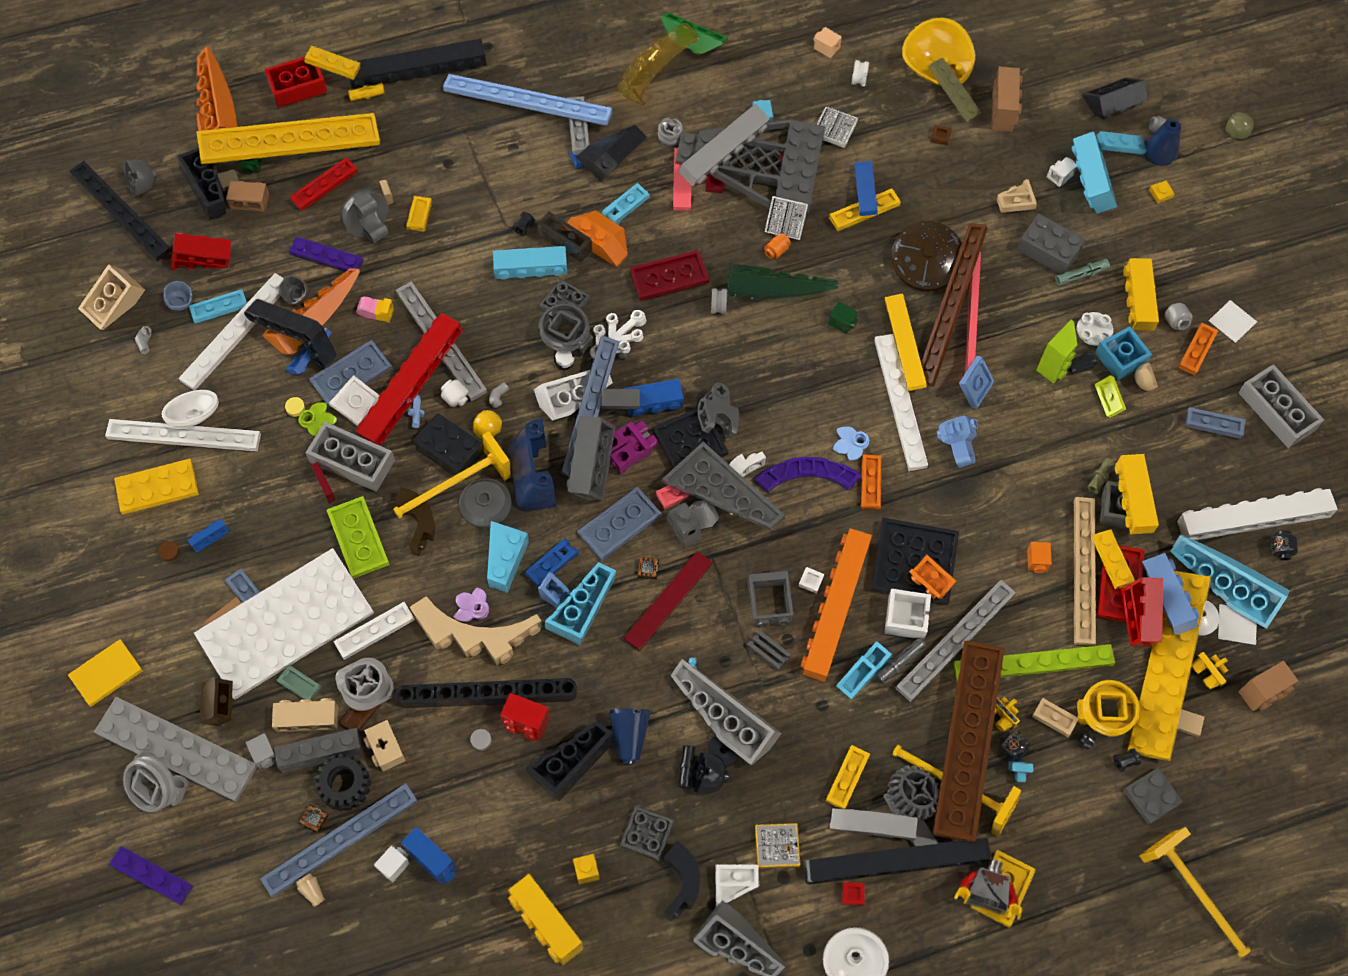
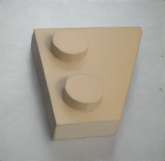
M1024 180L1022 185L1018 187L1013 186L1008 191L998 194L997 197L1001 213L1036 209L1037 206L1029 180Z

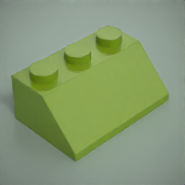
M1070 320L1047 344L1036 371L1053 384L1058 379L1062 380L1068 373L1067 369L1071 366V361L1076 355L1077 339L1074 321Z

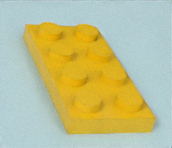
M191 459L114 478L122 515L199 495Z

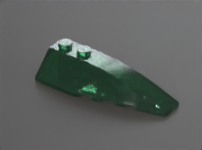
M729 263L727 293L733 297L745 295L751 299H759V297H800L838 288L839 284L838 280L817 276L808 279L809 277L805 274L797 273L791 276V274L783 270L774 273L771 272V268Z

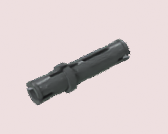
M917 638L897 657L889 660L886 663L887 665L874 675L876 680L883 685L892 676L899 674L902 667L926 648L924 641Z

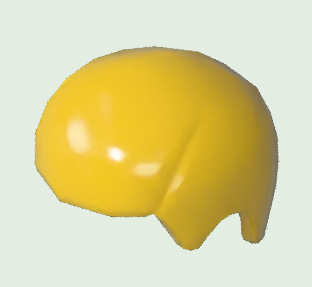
M484 410L477 414L473 422V432L481 440H483V434L490 432L494 437L500 433L502 428L500 416L490 410Z

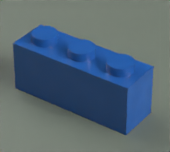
M679 379L624 388L640 389V409H627L628 416L637 417L645 413H659L663 410H677L683 407L684 398Z

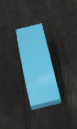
M876 641L836 686L850 699H853L893 655Z

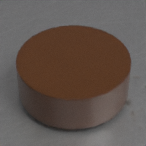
M172 541L162 543L158 549L159 556L166 562L174 561L180 553L178 546Z

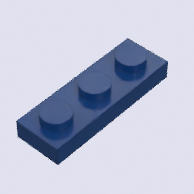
M324 328L329 337L332 332L328 328ZM305 346L285 369L291 375L303 373L307 368L308 362L312 360Z

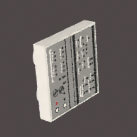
M825 107L817 125L825 126L824 141L845 148L858 118Z
M773 196L765 232L777 235L785 234L787 237L800 240L808 204Z

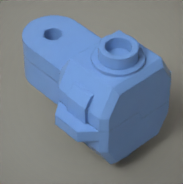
M960 416L940 423L938 426L939 430H937L938 439L943 443L951 445L958 467L962 468L974 464L976 459L971 441L977 435L976 429H978L976 419Z

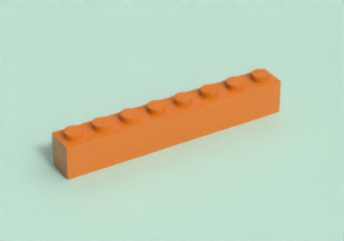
M849 528L848 535H843L840 545L844 547L842 552L838 551L835 562L838 565L836 569L832 568L829 578L833 581L831 586L827 585L824 597H827L826 602L821 603L818 611L821 618L820 621L815 620L812 632H815L814 639H809L806 649L810 651L808 657L804 656L801 663V668H804L802 674L804 676L826 682L872 537L870 534Z

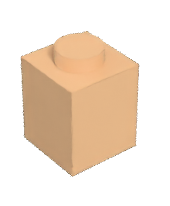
M824 27L814 37V49L831 59L840 48L842 37Z

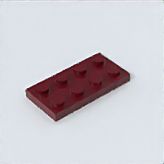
M699 250L630 267V274L640 301L709 283V277Z

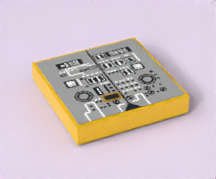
M797 824L755 825L758 868L800 867Z

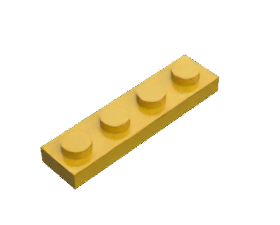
M893 189L876 195L878 215L900 206L901 201ZM855 203L831 213L829 219L838 232L876 215L860 216L859 205Z

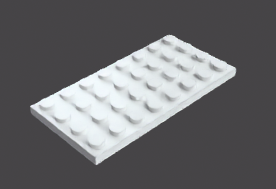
M332 548L194 632L221 679L233 681L232 697L236 700L284 670L288 665H292L371 616L374 612Z

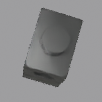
M686 503L668 512L666 521L685 549L702 540L700 524Z

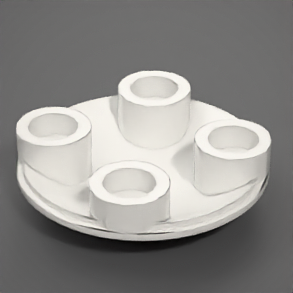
M1097 312L1084 313L1077 323L1079 337L1089 345L1099 346L1100 342L1113 336V325L1110 316Z

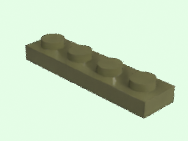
M944 58L928 66L966 122L977 118L981 114V111Z

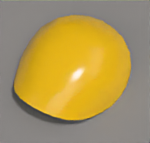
M946 18L927 20L916 26L909 33L903 45V57L909 68L916 75L931 83L940 85L928 66L941 58H944L961 84L966 81L973 70L975 51L972 41L965 29L953 20Z

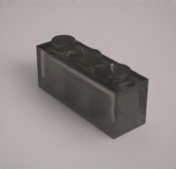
M548 211L538 222L539 235L556 247L565 246L566 253L576 260L582 262L592 251V239L551 212Z

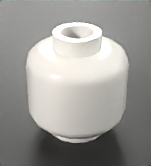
M450 379L440 389L442 391V399L451 407H456L457 405L461 407L468 400L466 397L468 389L459 380L452 381Z

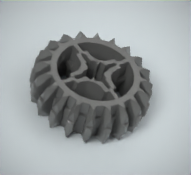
M907 765L903 769H898L896 774L894 773L891 776V781L888 783L890 789L887 794L892 796L889 802L895 803L893 809L898 808L900 810L899 815L906 814V816L915 817L922 821L932 817L937 812L940 793L938 789L941 784L935 782L937 777L932 778L930 771L924 772L923 767L918 769L916 765L911 767Z

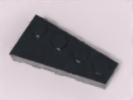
M199 148L178 155L180 170L209 220L226 214L215 163L201 164Z
M596 721L577 733L567 743L564 742L559 745V748L552 753H547L541 757V760L526 767V770L532 779L557 801H560L615 742L613 734L600 722Z

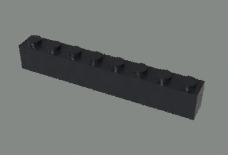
M482 39L358 60L356 62L360 63V69L354 80L350 78L349 80L353 90L363 88L365 85L368 87L381 83H395L486 66Z

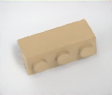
M323 698L320 701L314 702L309 699H302L300 702L281 700L279 703H273L272 728L276 733L337 730L338 705L332 699Z

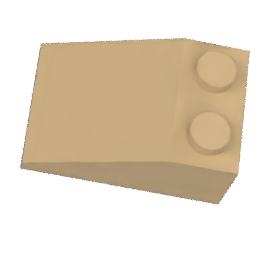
M108 264L78 309L100 330H104L133 307L145 289L123 269Z

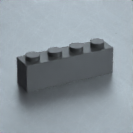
M357 728L274 747L277 767L282 773L320 765L325 760L331 761V756L339 758V754H344L345 757L348 754L352 756L364 754L361 737Z

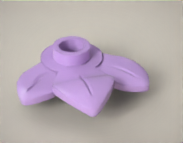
M476 588L472 594L461 593L456 596V603L460 608L453 616L456 620L469 622L473 618L484 619L487 617L489 606L486 603V593L482 589Z

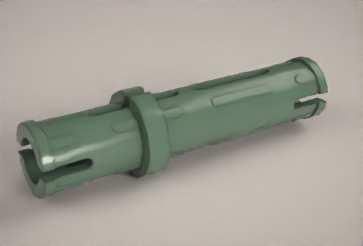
M1106 258L1095 263L1089 262L1086 263V266L1056 275L1055 280L1058 286H1062L1087 276L1093 277L1096 273L1109 270L1110 264Z

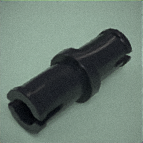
M683 745L682 761L679 763L680 778L678 787L691 788L692 771L695 770V765H693L695 746Z

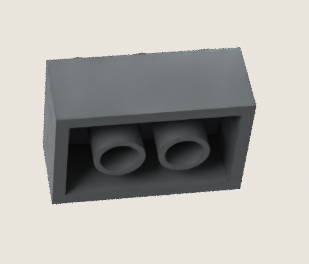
M1038 213L1022 236L1017 251L1055 272L1063 274L1068 271L1081 252L1086 239Z

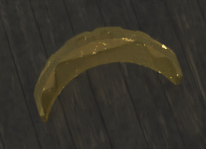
M685 23L671 29L667 36L654 41L648 50L643 51L636 57L621 76L622 82L617 86L622 96L643 107L645 106L643 94L655 75L676 55L699 39L689 24Z

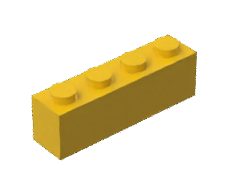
M1130 258L1123 270L1124 276L1127 278L1125 291L1128 292L1129 323L1132 324L1134 331H1154L1159 323L1152 259Z
M1144 454L1121 455L1115 464V472L1119 474L1118 487L1123 495L1122 508L1126 510V527L1129 528L1130 534L1154 533L1159 524Z

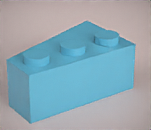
M491 521L487 580L490 588L508 593L529 543L528 534Z

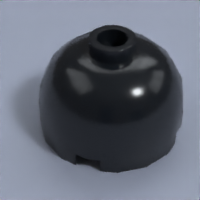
M710 752L699 753L695 762L697 774L692 779L693 790L702 794H712L717 792L723 783L727 782L729 773L726 770L724 761L718 755Z

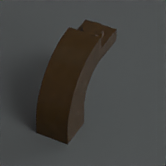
M401 487L394 506L399 508L420 495L412 490ZM427 501L404 513L412 516L417 521V529L409 546L411 553L417 556L420 555L421 550H425L427 539L433 541L435 537V521Z

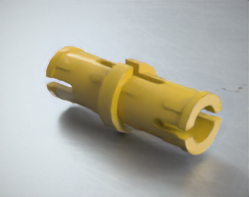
M382 83L348 90L351 101L364 98L370 99V97L385 94Z

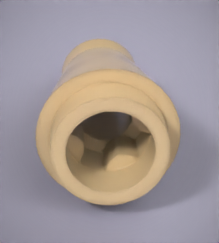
M311 873L296 883L298 885L297 889L314 907L325 900L316 877H313Z

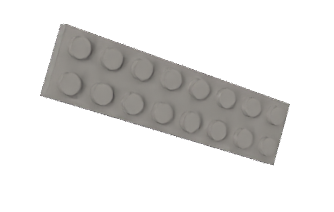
M115 697L94 731L96 735L137 755L143 751L153 752L158 757V760L170 771L236 803L257 769L255 763L118 697Z

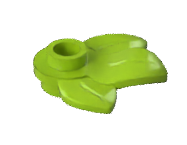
M316 403L309 410L301 412L298 421L303 428L308 429L311 435L316 436L324 422L334 425L337 419L332 414L326 412V403Z

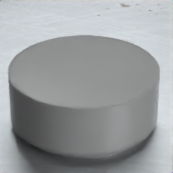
M478 729L472 733L471 744L476 750L484 751L490 747L492 739L487 730Z

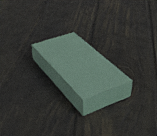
M288 665L276 680L302 699L313 700L322 688L321 685L291 665Z

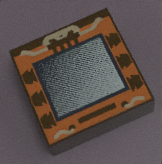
M640 557L638 578L657 580L659 559Z
M309 804L299 823L319 833L329 814Z

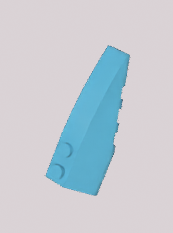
M1183 535L1179 536L1170 551L1195 574L1210 576V588L1231 609L1266 629L1290 590L1246 565Z

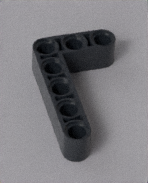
M255 299L244 311L245 317L252 323L302 341L313 363L320 369H326L337 356L323 326L314 319L260 299Z

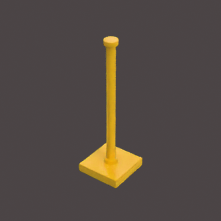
M487 432L482 435L484 453L487 455V458L401 507L393 508L397 517L401 518L403 517L402 514L490 464L494 465L505 481L511 477L508 457L491 433Z
M896 746L892 754L894 757L899 756L918 768L923 767L925 772L930 771L932 776L942 781V771L901 749L902 746ZM1013 786L1004 803L1001 802L999 804L985 795L982 796V804L996 811L997 816L991 830V834L999 837L1018 803L1021 790Z
M1186 827L1170 832L1139 855L1144 863L1158 859L1162 855H1167L1238 950L1237 954L1241 958L1251 951L1248 946L1245 947L1174 851V846L1190 835Z

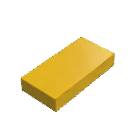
M414 196L406 224L407 229L425 231L432 198Z

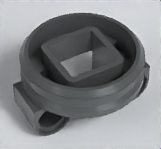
M374 189L358 190L351 194L344 202L341 210V222L350 233L356 236H367L374 244L389 235L388 229L384 225L388 215V203ZM356 213H358L362 217L360 220L358 219Z
M563 303L550 307L543 313L537 325L544 344L558 352L573 351L577 355H583L593 341V336L589 334L590 326L586 313L578 306ZM561 318L576 325L568 337L557 332L561 326Z

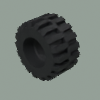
M339 754V758L331 756V761L325 760L323 762L324 767H319L317 770L319 775L315 776L317 781L315 786L318 794L333 809L337 808L339 811H343L344 808L352 810L353 805L357 808L360 806L359 802L361 800L364 802L367 799L365 795L370 793V775L364 764L358 758L354 759L352 755L348 754L345 757L344 754ZM343 773L354 775V783L348 790L344 792L333 791V781L337 776Z

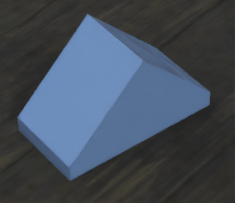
M551 572L548 573L538 588L540 598L556 608L571 593Z

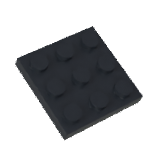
M698 408L653 427V433L673 469L702 442L707 444L721 458L729 453L715 426L709 433L702 430L698 419Z

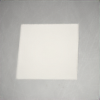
M1231 300L1209 320L1235 343L1257 323L1256 320Z
M1219 604L1218 639L1256 645L1257 623L1231 609L1228 605Z

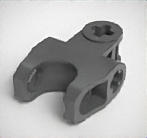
M715 383L712 386V390L707 392L704 398L700 400L698 404V419L704 432L709 433L714 428L715 423H717L723 429L724 436L732 439L738 429L739 409L736 406L730 405V392L723 383Z

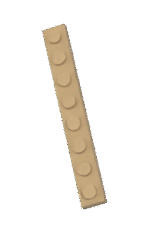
M1075 497L1074 645L1095 646L1096 644L1095 544L1091 538L1095 534L1094 498Z

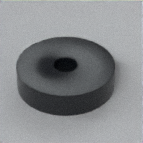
M717 736L710 740L707 752L718 755L724 761L726 768L737 762L739 755L721 742ZM721 748H726V749H727V753H725V754L721 753V752H720V749H721Z

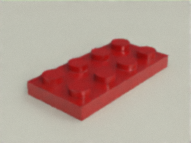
M1119 545L1133 578L1137 581L1142 578V561H1144L1145 550ZM1103 562L1096 617L1126 622L1122 588H1114Z

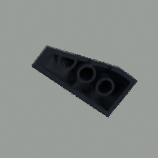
M633 125L588 145L576 158L602 182L647 136L636 125Z

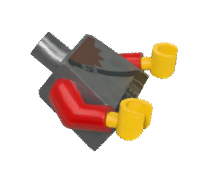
M990 860L988 869L980 868L978 871H973L965 877L954 896L955 899L958 896L963 897L964 904L974 905L1004 915L1008 910V918H1011L1012 913L1017 915V919H1020L1022 908L1019 906L1010 877L1000 873L1003 863L997 860Z

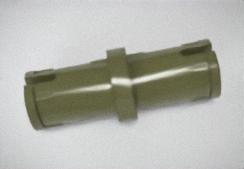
M1109 458L1104 459L1099 470L1094 472V478L1087 486L1089 492L1092 494L1099 493L1100 488L1108 481L1109 474L1115 467L1113 460Z

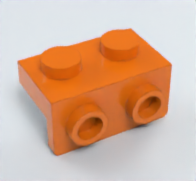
M928 555L914 569L909 571L913 575L911 579L919 586L923 584L928 588L926 592L934 599L936 597L942 599L957 582Z

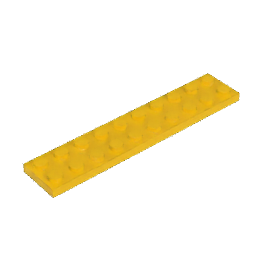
M374 113L196 131L201 164L380 145Z
M1178 571L1174 572L1176 575L1181 576L1184 584L1181 587L1184 592L1188 591L1192 600L1190 605L1198 611L1200 617L1197 619L1198 627L1175 635L1163 610L1162 642L1152 646L1139 701L1140 721L1133 727L1128 752L1129 749L1134 748L1138 755L1165 761L1171 760L1211 582L1210 576Z

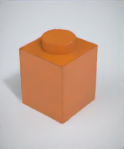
M1030 543L1027 548L1028 571H1034L1035 573L1048 572L1052 565L1051 543Z

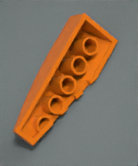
M206 46L197 56V76L200 77L197 84V91L200 92V99H197V106L200 107V113L197 114L198 130L205 131L238 127L232 97L225 77L210 47Z
M350 268L331 282L333 286L322 288L318 291L317 297L310 300L308 298L303 302L304 307L297 311L293 309L292 312L314 319L323 325L340 306L360 273L359 269ZM270 329L262 334L268 342L283 354L291 355L295 353L303 343Z

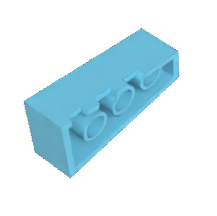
M598 562L579 586L545 621V629L581 646L615 580L616 570Z

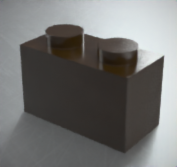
M215 677L202 683L200 723L219 726L231 721L233 681Z

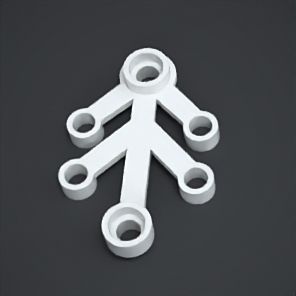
M641 310L633 311L631 319L618 331H616L617 315L614 313L607 315L609 338L619 341L616 353H628L631 350L630 341L640 342L643 340L644 336L640 329L634 330L631 334H624L633 326L640 327L646 323L644 312ZM596 325L593 329L596 336V345L590 350L593 359L600 337L606 333L603 325Z

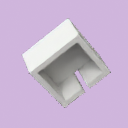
M891 589L888 597L884 634L924 640L928 630L931 595Z

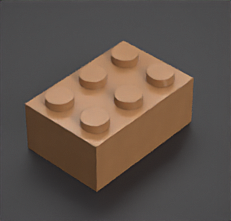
M998 68L992 94V130L1012 132L1014 125L1018 124V114H1021L1022 104H1019V100L1022 98V90H1019V86L1022 85L1020 68Z

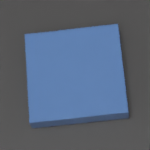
M982 356L975 357L959 382L971 408L975 409L979 407L994 383V379Z

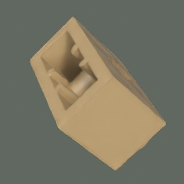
M387 720L364 730L367 737L363 739L367 748L373 749L375 755L371 757L376 767L380 766L384 772L406 761ZM381 744H385L386 749L382 750Z

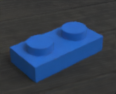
M220 519L219 521L212 522L203 531L193 534L188 539V542L194 551L198 553L230 531L224 521Z

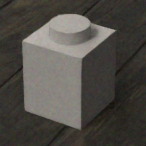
M265 733L246 742L250 754L259 769H265L274 764L276 761L275 751Z

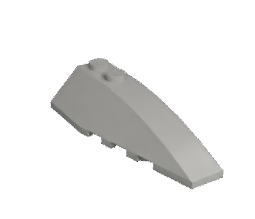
M682 659L671 674V677L683 693L691 700L696 710L700 712L706 723L716 733L718 739L750 765H753L766 754L782 734Z

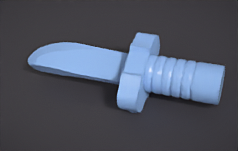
M419 395L413 400V408L408 409V415L412 416V427L414 428L420 426V417H424L425 413L420 409L421 400Z

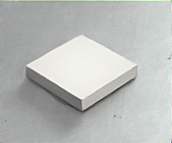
M353 375L329 402V405L358 427L359 423L367 417L369 409L377 403L380 395Z

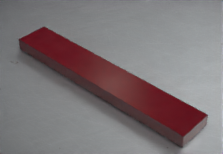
M697 551L628 632L624 640L640 652L708 571L713 562Z

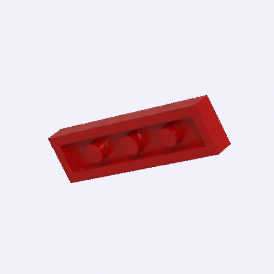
M346 157L291 195V201L301 211H304L358 173V169Z

